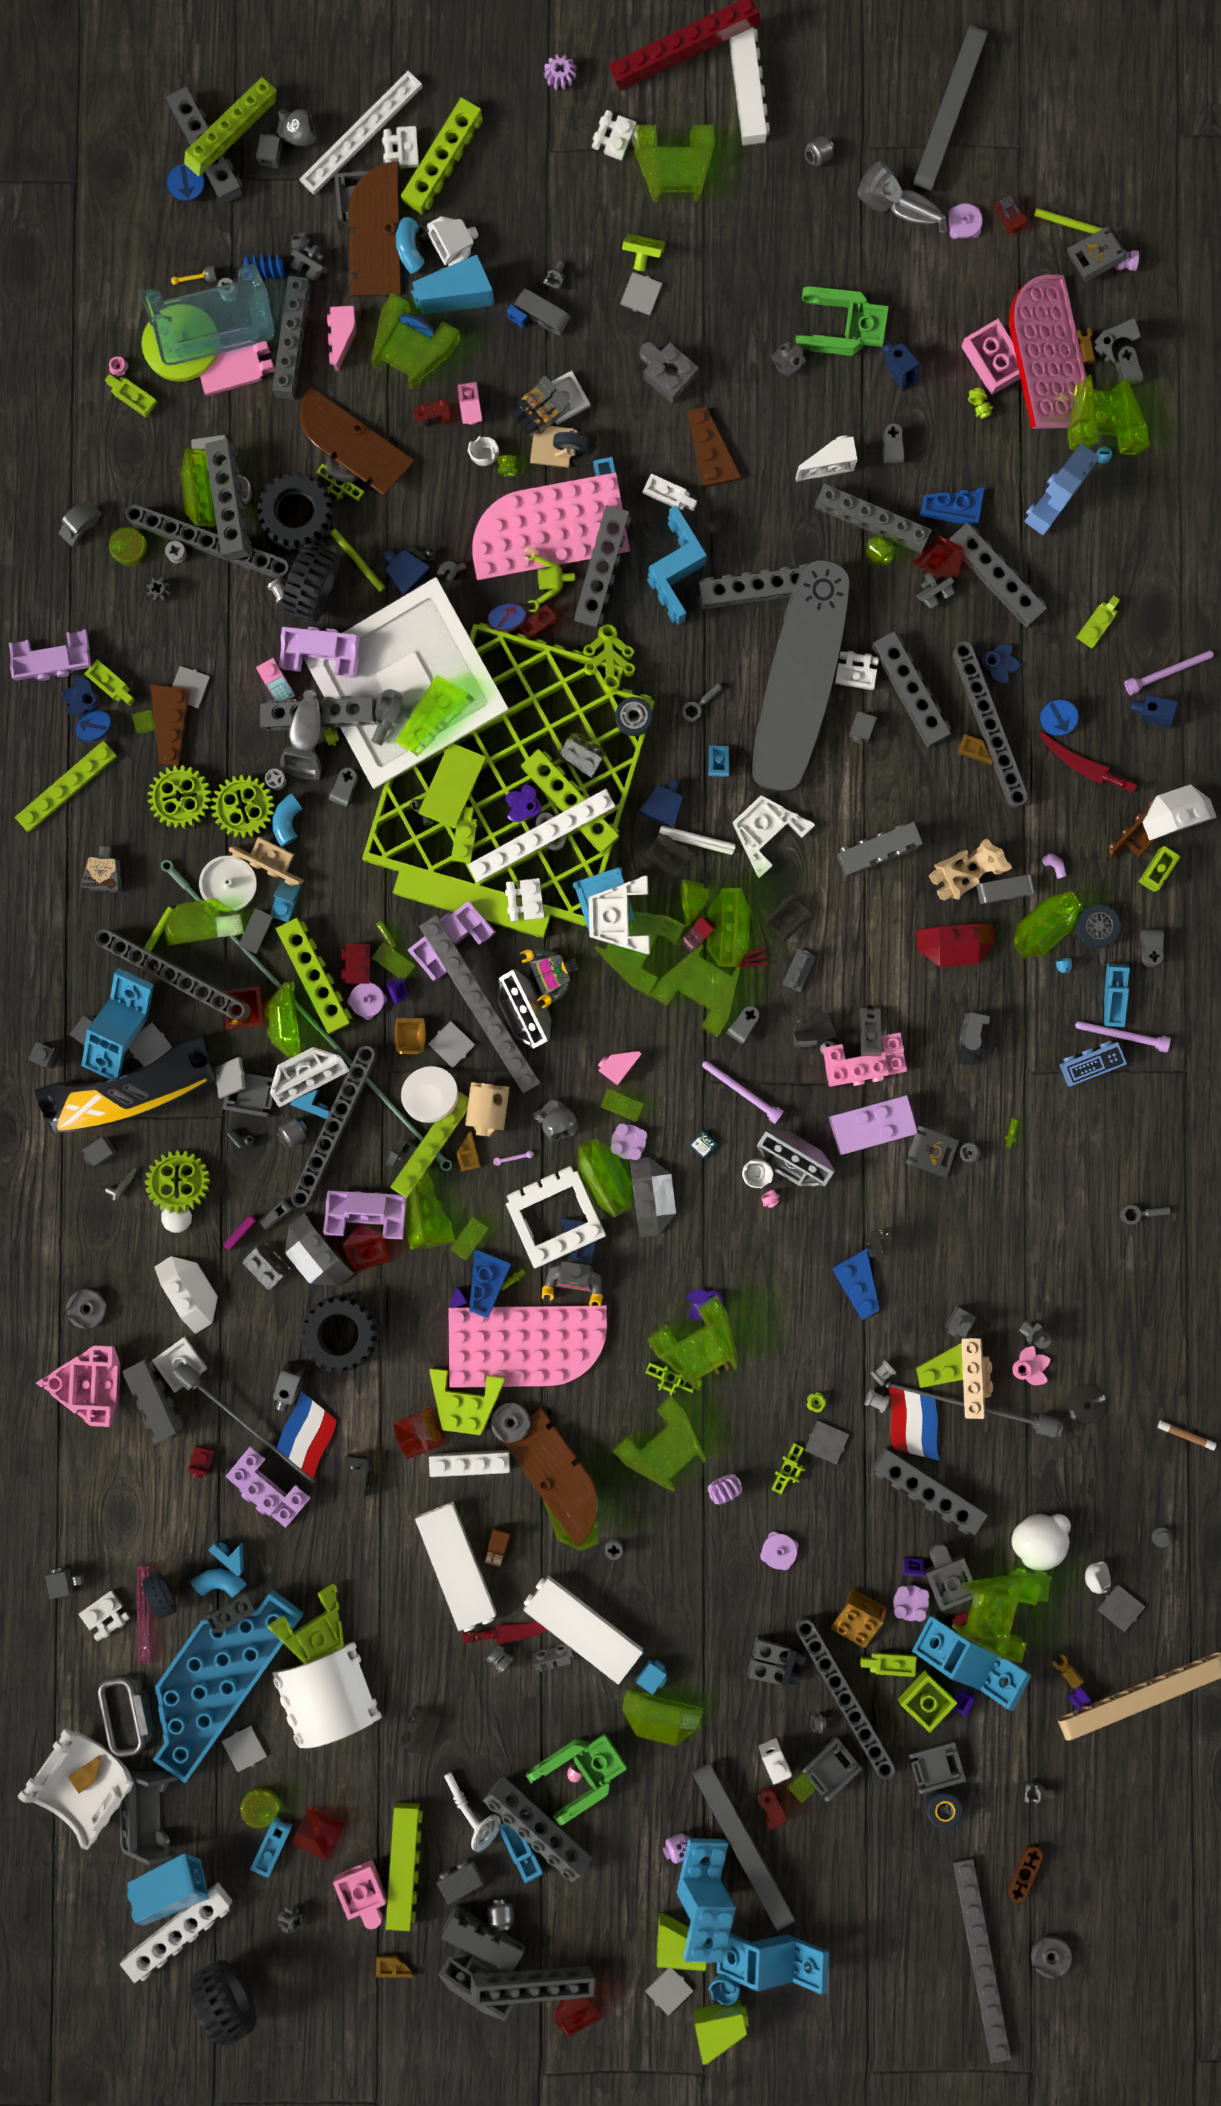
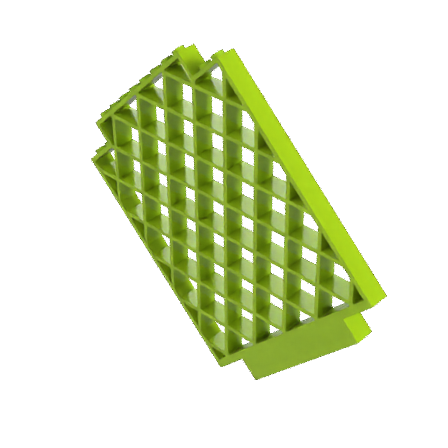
M484 623L474 624L470 635L473 645L477 633L495 638L476 649L479 656L501 645L513 668L493 678L495 685L518 675L529 698L512 706L508 711L453 742V744L458 745L474 736L483 755L486 757L481 770L490 766L502 790L478 803L474 801L471 794L469 796L472 804L469 808H473L474 812L477 813L489 835L474 843L473 851L490 842H493L496 849L499 848L496 841L497 838L521 825L525 832L530 831L526 823L551 809L555 816L560 814L556 808L557 806L543 792L548 804L542 806L541 812L537 816L527 817L522 822H513L492 834L480 812V809L533 781L529 776H526L506 787L494 763L520 750L526 761L529 756L524 747L548 734L552 737L562 756L552 762V764L556 767L566 763L579 787L577 791L580 794H585L590 798L586 790L610 777L613 778L622 797L620 804L604 813V819L617 813L613 825L618 829L646 732L639 736L638 741L635 736H628L636 749L634 756L613 768L600 744L619 735L622 731L617 727L596 738L584 715L607 702H610L616 713L618 705L614 698L623 700L630 697L641 698L650 705L652 711L655 701L651 700L652 697L644 694L640 696L633 695V692L627 689H622V691L617 689L613 693L606 692L603 688L604 679L597 669L606 670V662L602 661L596 667L594 675L605 695L580 708L568 685L587 675L584 672V668L563 678L551 655L582 664L591 662L596 656L589 658L583 656V653L580 651H565V648L559 645L552 647L546 645V642L535 639V641L527 639V636L521 634L514 636L504 629L498 628V630H493ZM505 641L541 651V653L517 665ZM547 658L559 682L534 695L522 671ZM613 661L614 673L618 674L617 678L621 682L624 667H620ZM587 666L589 670L594 669L592 666ZM563 688L575 712L550 725L538 701ZM533 704L545 728L520 741L508 717ZM639 716L633 718L632 721L638 720ZM580 718L592 741L566 754L554 731ZM504 720L516 744L490 757L478 733ZM447 747L385 782L362 860L399 872L393 890L395 895L452 912L458 910L466 902L471 901L482 917L489 923L543 939L545 938L550 917L587 927L585 917L575 914L576 911L582 909L581 904L579 903L571 907L559 882L585 869L589 877L594 876L589 866L601 859L603 861L599 874L604 873L613 844L603 854L599 853L585 861L572 837L580 833L579 829L576 828L564 835L565 840L569 839L581 861V864L555 877L542 854L549 849L545 845L479 882L473 876L468 863H465L475 881V884L436 873V871L455 861H451L450 856L432 866L419 843L445 828L454 842L455 836L451 828L439 823L416 836L403 813L411 809L410 803L412 800L399 806L391 791L395 778L414 769L426 790L425 793L414 799L424 801L429 788L417 766L443 752L445 754ZM596 747L608 771L582 784L570 760ZM544 767L539 773L543 776L550 772V769ZM630 767L625 787H623L617 774ZM388 796H390L396 808L383 815ZM569 796V797L566 799V801H568L569 799L573 798L574 796ZM400 814L412 838L385 852L377 837L379 826ZM559 839L554 840L552 843L558 844ZM375 842L382 856L371 854ZM416 844L428 866V870L389 858ZM538 855L551 878L548 882L540 885L541 892L555 885L568 911L543 904L544 918L524 920V913H518L519 921L511 922L510 914H508L507 910L509 902L506 894L483 887L482 885L509 872L517 888L521 889L520 883L512 869ZM522 895L521 897L516 896L517 907L523 906Z

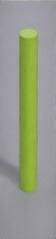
M1038 208L1034 214L1036 217L1091 234H1095L1103 229Z
M333 529L330 535L377 590L382 592L386 588L342 535L336 529Z

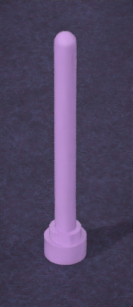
M1207 651L1141 679H1128L1125 681V688L1129 695L1138 693L1144 685L1211 659L1214 653Z
M1081 1021L1075 1024L1077 1029L1153 1045L1158 1051L1166 1053L1170 1046L1171 1038L1167 1036L1153 1038Z
M703 1062V1068L766 1112L771 1122L775 1124L784 1112L782 1109L769 1106L710 1062Z

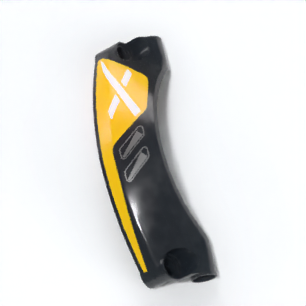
M204 1034L178 1042L157 1060L122 1077L100 1083L81 1085L56 1082L35 1089V1095L50 1132L56 1134L98 1128L144 1115L215 1080L216 1074L207 1052L209 1050L207 1039Z

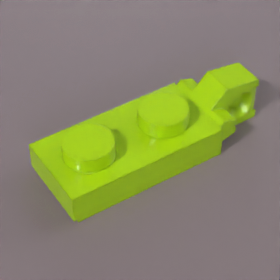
M109 374L105 379L107 384L113 388L111 392L117 398L146 418L158 403L156 399L126 378L123 379L121 377L117 380Z
M1113 596L1108 604L1102 602L1076 638L1092 649L1115 618L1117 611L1114 608L1120 600Z
M97 659L84 674L114 700L120 702L123 699L131 706L135 699L128 694L130 689Z
M465 807L464 817H460L458 821L451 861L471 863L477 830V819H472L473 808Z
M876 1652L871 1653V1657L860 1658L861 1667L870 1668V1671L876 1674L916 1677V1655Z

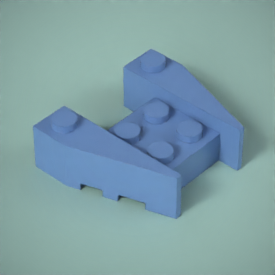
M1080 444L1059 473L1056 474L1054 472L1047 481L1050 485L1046 489V493L1037 505L1032 504L1026 512L1029 516L1025 523L1044 535L1082 484L1100 456L1083 444Z

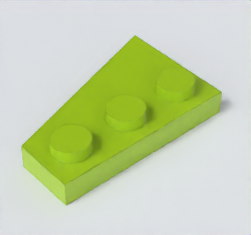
M962 1343L953 1346L946 1352L916 1367L920 1388L963 1380Z

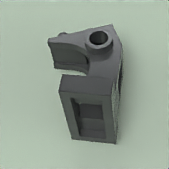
M1135 318L1104 331L1094 342L1096 344L1094 349L1101 356L1104 354L1107 356L1104 359L1107 363L1109 361L1115 363L1112 353V345L1115 340L1124 337L1135 341L1141 337ZM1109 338L1110 344H1104L1103 339Z

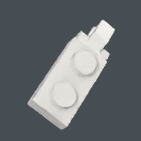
M653 474L650 475L643 490V494L672 507L677 506L681 510L685 507L694 511L697 505V501L689 497L690 493L686 492V489Z

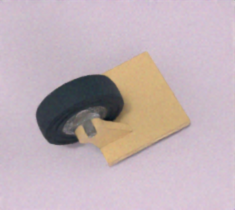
M549 426L542 434L539 432L534 434L530 463L569 468L570 457L574 456L575 453H582L587 450L588 438L578 434L577 430L573 431L571 428Z

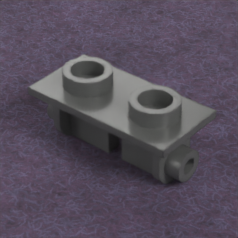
M797 949L782 985L801 992L816 956L811 955L808 951Z
M567 1644L532 1653L534 1667L536 1671L540 1670V1672L553 1669V1662L555 1661L558 1667L572 1664L571 1662L575 1661L572 1648Z

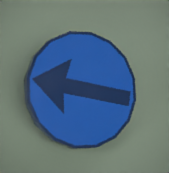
M182 163L170 170L166 186L174 199L181 202H190L196 200L202 194L205 188V179L203 174L198 176Z
M421 313L417 317L409 314L400 315L399 320L407 329L426 338H433L435 336L434 329L424 322L426 316Z
M1057 698L1050 700L1043 706L1040 711L1039 720L1041 727L1047 733L1053 736H1063L1075 729L1078 724L1079 713L1077 707L1071 701Z
M104 711L89 712L77 722L75 735L84 743L99 741L110 731L112 719Z

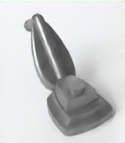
M878 161L871 165L865 173L857 193L865 204L879 212H885L891 208L895 216L913 223L934 224L938 222L940 233L948 231L946 216L931 201L910 190L902 191L893 173L882 162Z
M307 690L304 692V698L291 721L289 739L292 746L284 749L280 759V769L282 772L298 778L319 780L321 764L314 747L318 743L320 735V709L316 698V691Z

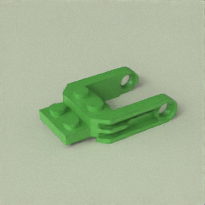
M819 287L803 288L802 301L806 303L849 308L845 338L796 335L795 345L798 344L804 351L853 356L864 345L883 347L888 306L869 304L861 292Z
M605 1733L591 1743L574 1739L535 1765L525 1774L530 1783H532L542 1775L546 1776L571 1758H574L575 1764L590 1786L593 1787L561 1808L554 1815L559 1826L606 1797L611 1779L627 1769V1765Z

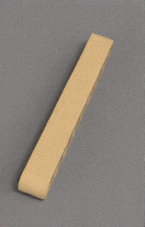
M1221 1653L1208 1655L1085 1706L1081 1711L1076 1710L1060 1717L1058 1723L1065 1739L1072 1740L1220 1679Z

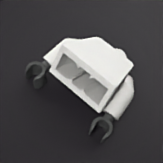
M441 216L428 223L427 227L422 225L418 227V234L424 232V234L419 236L420 240L426 241L430 237L444 265L448 266L467 259L471 254L473 239L478 238L477 229L475 227L466 228L461 219L454 220Z

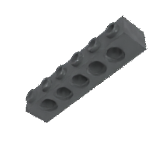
M184 87L166 96V99L191 146L210 126H207L205 123L207 117L203 109L198 110L196 106L198 100L194 92L189 93L187 87ZM187 110H192L191 113L184 114ZM197 126H200V127H201V128H200L199 130H197V131H194V130H193V129H194L195 127H197ZM221 155L217 159L219 161L216 164H212L204 172L221 204L224 205L243 195L240 189L243 185L238 175H233L232 170L234 168L229 158L225 160L224 156ZM223 176H227V177H228L226 180L220 181V178H221V177H223Z
M288 276L272 388L276 398L295 400L311 289L308 278Z
M227 438L206 443L205 450L221 555L227 561L250 556L251 542L249 537H247L248 523L244 518L246 508L244 501L241 499L243 488L238 478L240 468L235 458L237 456V449ZM232 496L231 500L229 502H226L227 499ZM232 515H235L234 518L231 521H229L230 517ZM237 533V537L232 539L233 535Z
M827 484L823 485L814 507L918 553H922L931 533V529Z
M609 505L605 506L573 621L597 627V624L602 623L604 613L601 612L602 606L607 605L609 594L606 593L608 585L612 586L615 577L612 574L613 567L618 566L620 555H617L619 547L623 548L626 536L622 535L624 528L628 529L631 517L628 516L629 511ZM615 523L618 525L619 531L617 534L609 532V524ZM609 542L613 545L612 553L604 552V543ZM599 562L607 563V572L602 573L598 570ZM594 581L602 583L603 588L600 592L593 590L592 584ZM589 600L597 602V609L595 611H590L587 608Z
M966 523L949 539L947 544L1026 628L1047 609L1044 600L1039 596L1036 597L1032 592L1031 586L1020 580L1017 571L1005 564L1004 557L992 550L993 547L986 539L983 540L979 536V531L976 527ZM973 542L976 545V549H970L967 543ZM980 557H987L990 563H983ZM994 571H1000L1003 577L997 578L994 575ZM1007 585L1015 586L1016 592H1010L1007 589ZM1020 600H1028L1029 606H1023Z
M809 564L800 565L799 568L795 569L782 567L779 569L780 571L773 572L771 569L760 571L759 574L745 572L737 577L725 575L722 576V579L716 580L713 577L704 578L699 582L702 609L791 597L795 586L792 578L799 577L800 572ZM775 579H779L782 581L783 585L780 587H776L773 585L772 581ZM760 582L763 584V588L755 589L753 584ZM742 585L744 590L736 592L734 586ZM717 587H721L725 590V593L718 595L714 590Z
M892 632L873 642L872 648L925 745L929 748L949 737L951 727L947 720L942 719L940 715L942 713L941 709L931 699L932 693L929 687L924 686L921 681L923 679L922 674L918 669L915 670L912 664L913 658L909 652L906 653L904 650V642L901 636ZM896 651L899 658L892 659L889 656V652ZM905 668L908 671V675H900L898 669ZM915 685L917 692L911 693L908 690V686ZM924 702L927 709L920 710L917 703ZM927 719L935 720L936 726H928Z
M361 695L360 698L342 696L341 699L324 697L323 700H318L319 709L322 708L320 728L377 725L375 722L377 718L375 714L377 700L371 695ZM287 699L286 702L279 703L276 700H269L265 704H260V727L266 731L290 730L291 721L301 701ZM359 706V712L354 714V709ZM341 707V712L335 715L336 709ZM285 710L284 717L280 718V713Z
M886 1448L883 1449L872 1467L876 1471L874 1475L883 1481L886 1478L893 1482L891 1486L900 1492L902 1489L909 1492L908 1497L917 1503L919 1500L926 1503V1509L934 1514L938 1511L942 1514L941 1518L949 1524L955 1522L959 1525L958 1529L966 1535H969V1533L976 1535L988 1516L985 1512ZM899 1467L900 1473L897 1476H891V1468ZM911 1477L917 1479V1483L913 1487L907 1486V1480ZM927 1488H932L933 1495L929 1498L924 1497V1491ZM949 1499V1507L941 1508L942 1500ZM961 1510H966L967 1512L964 1519L957 1518V1514Z
M505 1777L497 1781L483 1799L488 1808L495 1811L504 1823L510 1825L521 1838L532 1845V1848L546 1858L550 1865L559 1870L565 1879L573 1882L581 1877L592 1857Z
M590 1966L471 1975V1997L475 2007L594 1997L595 1977Z

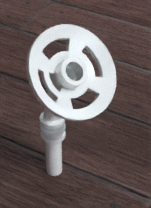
M449 1772L444 1777L454 1795L455 1803L458 1804L457 1807L462 1810L474 1828L475 1833L471 1843L472 1849L480 1852L489 1846L499 1831L498 1826L501 1824L500 1817L491 1815L483 1822H479L467 1805L468 1801L465 1800L464 1793L460 1791L452 1773Z

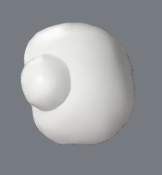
M1034 1514L1028 1516L1027 1519L1020 1523L1013 1532L1012 1547L1015 1553L1022 1558L1024 1565L1037 1571L1049 1570L1058 1566L1065 1559L1069 1549L1068 1534L1071 1529L1070 1521L1061 1514L1052 1516Z

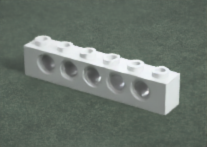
M218 1882L208 1889V1900L183 1909L123 1958L120 1965L134 1983L139 1979L145 1980L152 1973L150 1970L155 1966L160 1968L167 1961L166 1958L170 1954L176 1955L183 1948L182 1945L186 1941L191 1943L198 1937V1932L201 1929L207 1930L214 1924L213 1920L216 1917H223L230 1911L229 1907L232 1899ZM209 1905L214 1911L208 1912L204 1906ZM189 1918H195L198 1924H191ZM173 1931H179L182 1937H176ZM158 1943L164 1944L166 1950H161L158 1947ZM142 1956L149 1957L150 1962H144Z

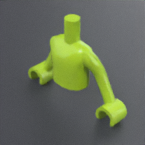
M526 548L524 551H531L532 556L524 558L525 560H534L542 565L551 567L548 569H538L539 589L553 590L545 593L537 600L528 601V603H535V608L529 609V611L535 612L541 603L561 591L563 582L575 581L574 573L563 574L562 569L557 563L536 555L533 549Z

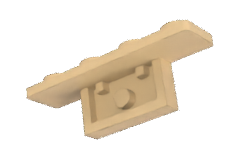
M258 837L251 853L237 846H232L228 850L233 853V857L239 860L246 859L250 861L251 866L257 869L262 867L268 870L267 873L276 878L280 876L285 879V883L291 886L301 885L304 881L287 872L295 854L262 837Z
M981 1338L962 1339L965 1418L983 1419L985 1418L984 1398L990 1397L993 1392V1383L990 1381L992 1363L989 1361V1356H983Z

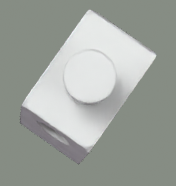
M777 1738L758 1746L773 1784L792 1776Z

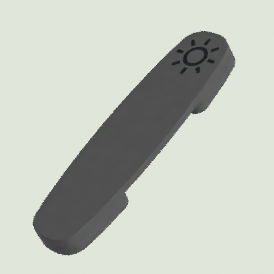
M815 561L807 565L800 572L784 614V623L769 674L761 719L757 724L753 751L752 774L754 780L759 786L769 790L784 792L795 788L800 783L824 717L839 657L849 590V578L846 571L835 563Z

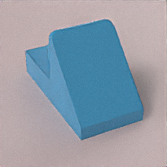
M709 745L708 776H729V746Z
M285 880L281 881L274 893L275 901L270 913L273 918L284 922L290 921L301 886H291L285 883Z
M315 1090L297 1098L290 1104L327 1119L330 1113L328 1106L317 1103V1106L314 1105L320 1090Z
M216 1541L208 1551L235 1575L239 1576L244 1571L243 1543L231 1554L226 1544Z

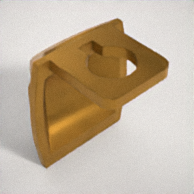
M396 1018L395 1045L399 1054H419L423 1052L425 1045L424 1018Z

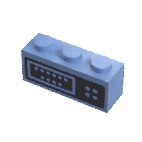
M1110 1040L1100 1044L1101 1048L1094 1051L1093 1048L1082 1051V1056L1075 1058V1055L1063 1059L1065 1063L1060 1064V1068L1067 1085L1073 1086L1126 1065L1127 1063L1119 1043L1112 1044Z

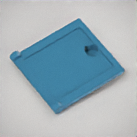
M620 867L573 883L588 930L589 897L625 884ZM628 896V916L630 922L636 920Z

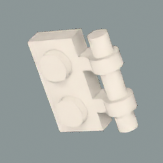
M607 110L605 115L601 117L598 132L594 134L592 148L599 150L600 145L606 146L604 154L623 160L632 132L635 130L636 122L619 115L616 122L611 120L613 113ZM607 129L612 130L609 138L604 136Z
M416 126L396 127L397 135H392L390 129H385L384 137L382 138V143L385 146L384 162L399 161L400 168L419 167ZM394 144H398V152H393L392 146Z
M849 650L848 652L840 651L839 659L846 660V664L838 663L835 684L873 690L877 670L870 669L869 667L870 664L878 665L879 658L867 653L861 655ZM852 662H861L863 667L853 666Z
M539 878L521 880V889H515L513 881L506 882L507 890H505V894L508 897L509 908L507 910L508 914H510L511 922L519 921L518 913H524V920L544 918ZM522 895L523 906L517 907L516 896Z
M113 1589L79 1613V1616L89 1630L95 1626L99 1629L93 1635L96 1641L107 1638L117 1627L121 1628L131 1618L128 1612L122 1615L118 1612L124 1605ZM111 1615L114 1621L106 1626L103 1620Z

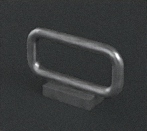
M127 1677L106 1679L99 1685L98 1699L109 1749L117 1757L137 1755L145 1748V1735L155 1730L148 1692L143 1690L136 1693L133 1682ZM124 1685L127 1688L138 1738V1745L136 1747L127 1749L117 1747L106 1697V1689L110 1686Z

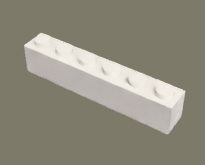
M752 27L729 39L743 145L765 143L766 135L770 133L769 123H765L764 117L767 116V106L762 101V97H765L764 85H760L762 67L758 66L757 61L760 60L759 47L756 48L755 41H758L757 29Z

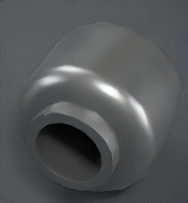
M818 136L810 141L805 148L806 160L815 166H821L829 161L834 153L832 141L824 136Z
M291 1118L279 1126L277 1136L284 1146L294 1147L306 1139L305 1131L308 1129L302 1120L298 1122L295 1118Z
M505 1899L493 1901V1906L487 1908L488 1922L491 1928H494L495 1931L510 1929V1925L514 1923L513 1906L510 1903H505Z

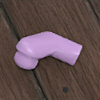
M1051 853L1042 858L1045 866L1051 865L1055 868L1057 879L1067 876L1062 859Z

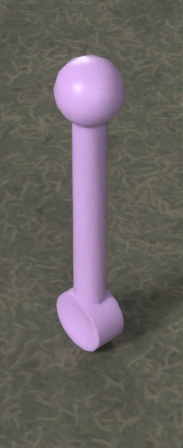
M527 1151L525 1154L507 1158H495L493 1163L500 1165L502 1162L525 1157L532 1158L534 1153Z

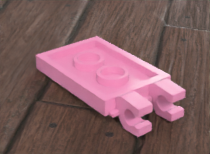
M250 341L219 350L212 366L200 376L205 395L209 396L262 381L261 376L274 372L275 368L271 359L260 363L258 356L270 353L267 342L263 341L254 344V342L251 343Z

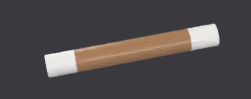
M1160 1421L1158 1424L1159 1429L1211 1450L1216 1448L1215 1442L1163 1421Z

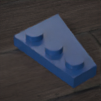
M977 488V490L973 491L960 490L957 493L943 492L924 495L920 516L978 526L984 488Z
M864 1249L832 1268L862 1320L879 1311L867 1249Z
M478 1250L474 1251L469 1309L471 1313L486 1319L489 1318L510 1270V1263Z

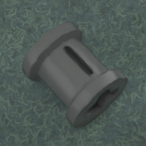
M611 1539L605 1545V1554L611 1560L619 1559L623 1553V1546L619 1540ZM612 1545H616V1549H619L616 1550L615 1554L609 1550L612 1548Z

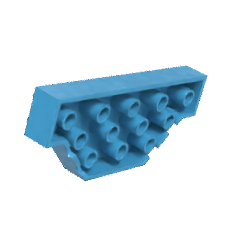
M274 1590L268 1594L261 1606L253 1607L255 1610L253 1614L222 1632L213 1634L206 1617H204L155 1686L164 1733V1744L153 1761L184 1783L187 1782L282 1646L283 1642L268 1628V1625L284 1616L291 1630H293L304 1614L302 1610Z

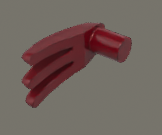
M761 947L737 958L734 961L735 967L746 968L767 965L768 962L750 964L752 961L766 958V954L748 958L763 951L764 948Z

